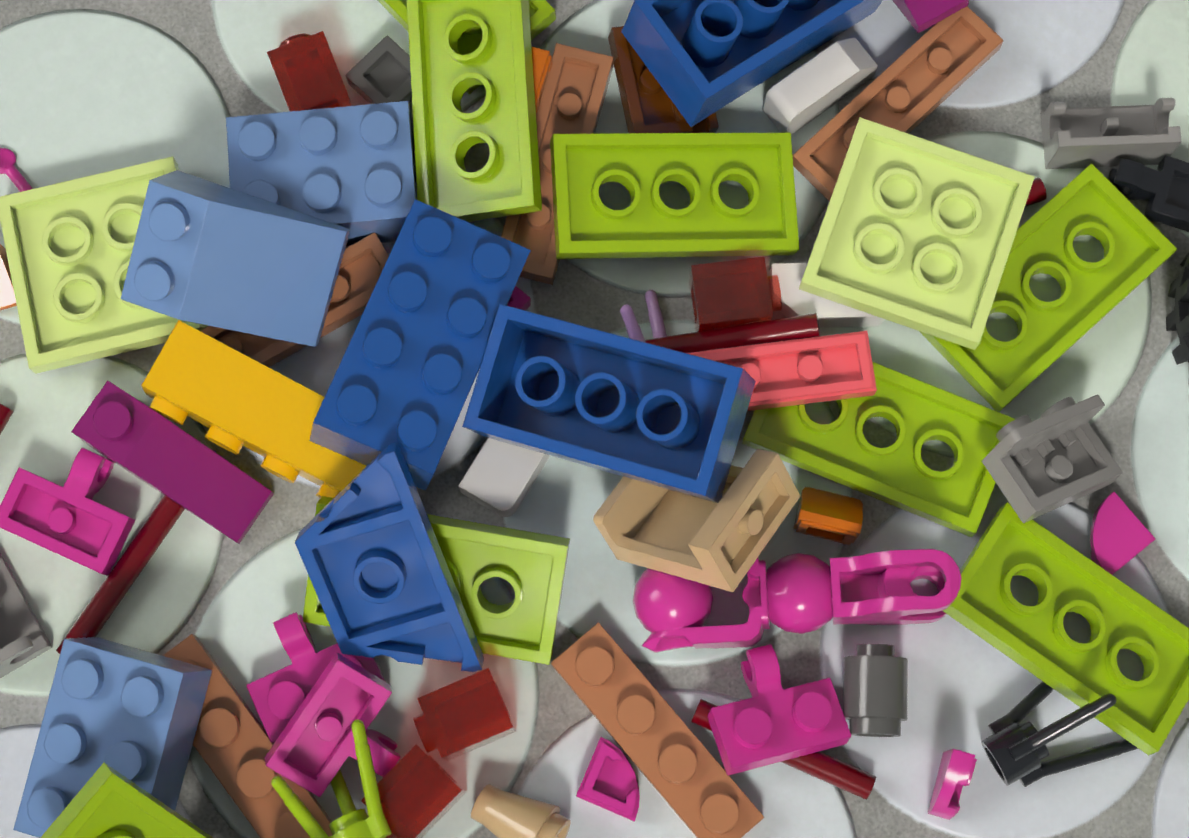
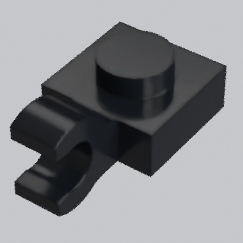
M1166 155L1159 162L1157 170L1139 162L1121 158L1118 168L1110 170L1108 180L1128 200L1148 201L1144 214L1147 219L1189 232V163Z

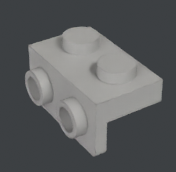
M1098 394L1078 403H1075L1072 397H1067L1048 408L1039 419L1032 421L1028 415L1021 416L1005 425L996 434L999 443L982 460V463L1022 523H1026L1113 483L1123 473L1088 423L1105 406Z

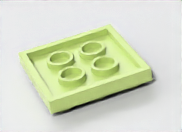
M859 117L799 290L975 350L980 344L1035 176Z
M173 156L0 197V222L29 369L35 374L166 343L178 319L121 300V295L149 180L179 170ZM180 320L199 331L208 327V325Z

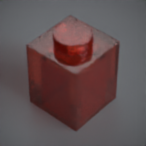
M323 31L313 35L303 33L291 36L281 42L279 48L267 52L290 112L352 106Z
M764 256L691 265L689 286L696 332L769 321L773 318V312L781 311L782 309L778 276H767Z
M489 668L417 698L423 714L413 717L423 746L427 753L438 749L441 758L445 761L454 759L516 732L495 678Z
M417 744L377 783L383 814L392 832L385 838H422L466 793L429 753ZM364 797L361 801L366 805Z

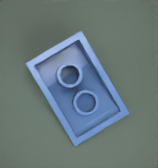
M176 170L149 180L121 300L178 320L316 347L320 341L350 229Z

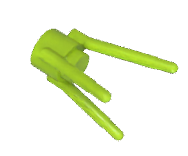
M354 720L351 728L368 815L365 809L356 810L342 772L339 769L330 784L343 816L329 824L332 836L329 837L284 778L275 776L272 779L271 784L310 838H385L392 833L383 814L370 746L362 720Z

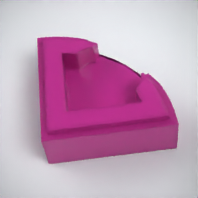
M1115 492L1108 495L1094 513L1090 533L1091 560L1113 575L1155 540L1153 535Z
M600 737L576 797L635 822L640 800L639 785L635 771L627 757L617 746Z
M956 749L943 752L928 814L950 820L958 813L962 787L970 785L977 759H974V754Z

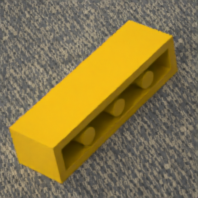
M180 320L176 323L141 385L145 394L153 398L149 407L163 417L179 425H183L187 417L209 428L205 437L216 445L235 454H239L242 446L265 457L261 467L275 476L294 483L299 475L319 485L320 488L316 494L319 498L322 496L335 498L367 466L309 441L312 425L324 400V396Z

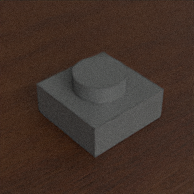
M388 35L345 75L348 84L369 104L408 101L410 103L412 101L410 55Z

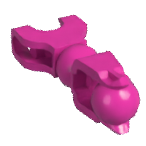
M935 549L891 550L853 557L830 558V566L814 555L795 553L781 557L768 568L765 560L757 558L747 572L748 583L742 593L743 600L749 607L748 621L744 624L702 627L711 613L713 602L711 586L649 568L642 573L635 585L633 605L636 617L644 628L651 632L650 636L641 646L655 653L694 647L695 649L752 647L761 641L764 629H770V622L786 632L799 634L816 631L832 618L833 625H908L936 622L947 615L942 610L948 608L955 601L961 587L962 578L959 567L954 559L947 553ZM928 579L936 585L939 593L930 597L918 596L913 592L910 583L913 580Z

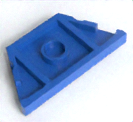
M399 443L389 444L299 532L295 540L296 547L342 654L368 658L385 655L395 659L397 662L418 665L423 664L424 658L462 663L461 671L475 672L482 670L484 662L483 653Z

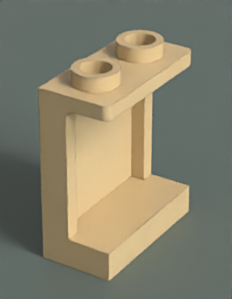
M757 449L744 468L731 465L719 503L623 476L595 513L593 521L618 560L734 592L800 498V494L779 454Z

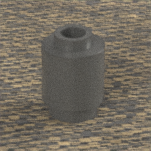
M859 644L857 645L856 656L844 657L843 714L844 718L849 720V730L853 736H901V721H907L908 659L896 657L895 646Z

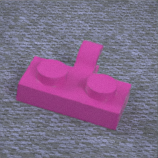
M81 448L63 487L19 467L0 505V528L106 576L110 574L136 520L92 500L108 480L114 462L84 448Z
M297 612L273 622L279 639L292 664L246 685L270 742L275 743L336 652L385 681L376 658L342 654L338 643L317 652L305 622H302L303 617L301 614L298 615Z
M771 644L747 650L748 660L740 664L744 680L752 698L713 707L707 716L727 776L847 744L851 738L850 730L831 679L826 678L783 689L778 659Z
M336 652L266 754L265 765L309 792L321 797L348 756L357 760L351 725L354 720L359 719L363 721L374 771L376 774L387 778L401 758L400 754L395 752L398 745L386 735L376 730L368 729V727L392 694L390 684Z

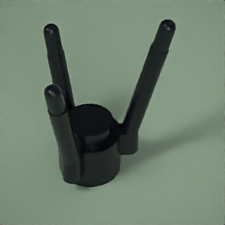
M1042 681L1007 715L988 725L993 735L981 741L983 749L994 769L1007 786L1020 780L1024 787L1045 776L1138 749L1136 746L1124 739L1040 762V760L1049 756V751L1045 744L1114 706L1117 701L1116 697L1113 694H1106L1039 731L1036 730L1031 722H1027L1019 727L1018 723L1052 692L1053 688Z

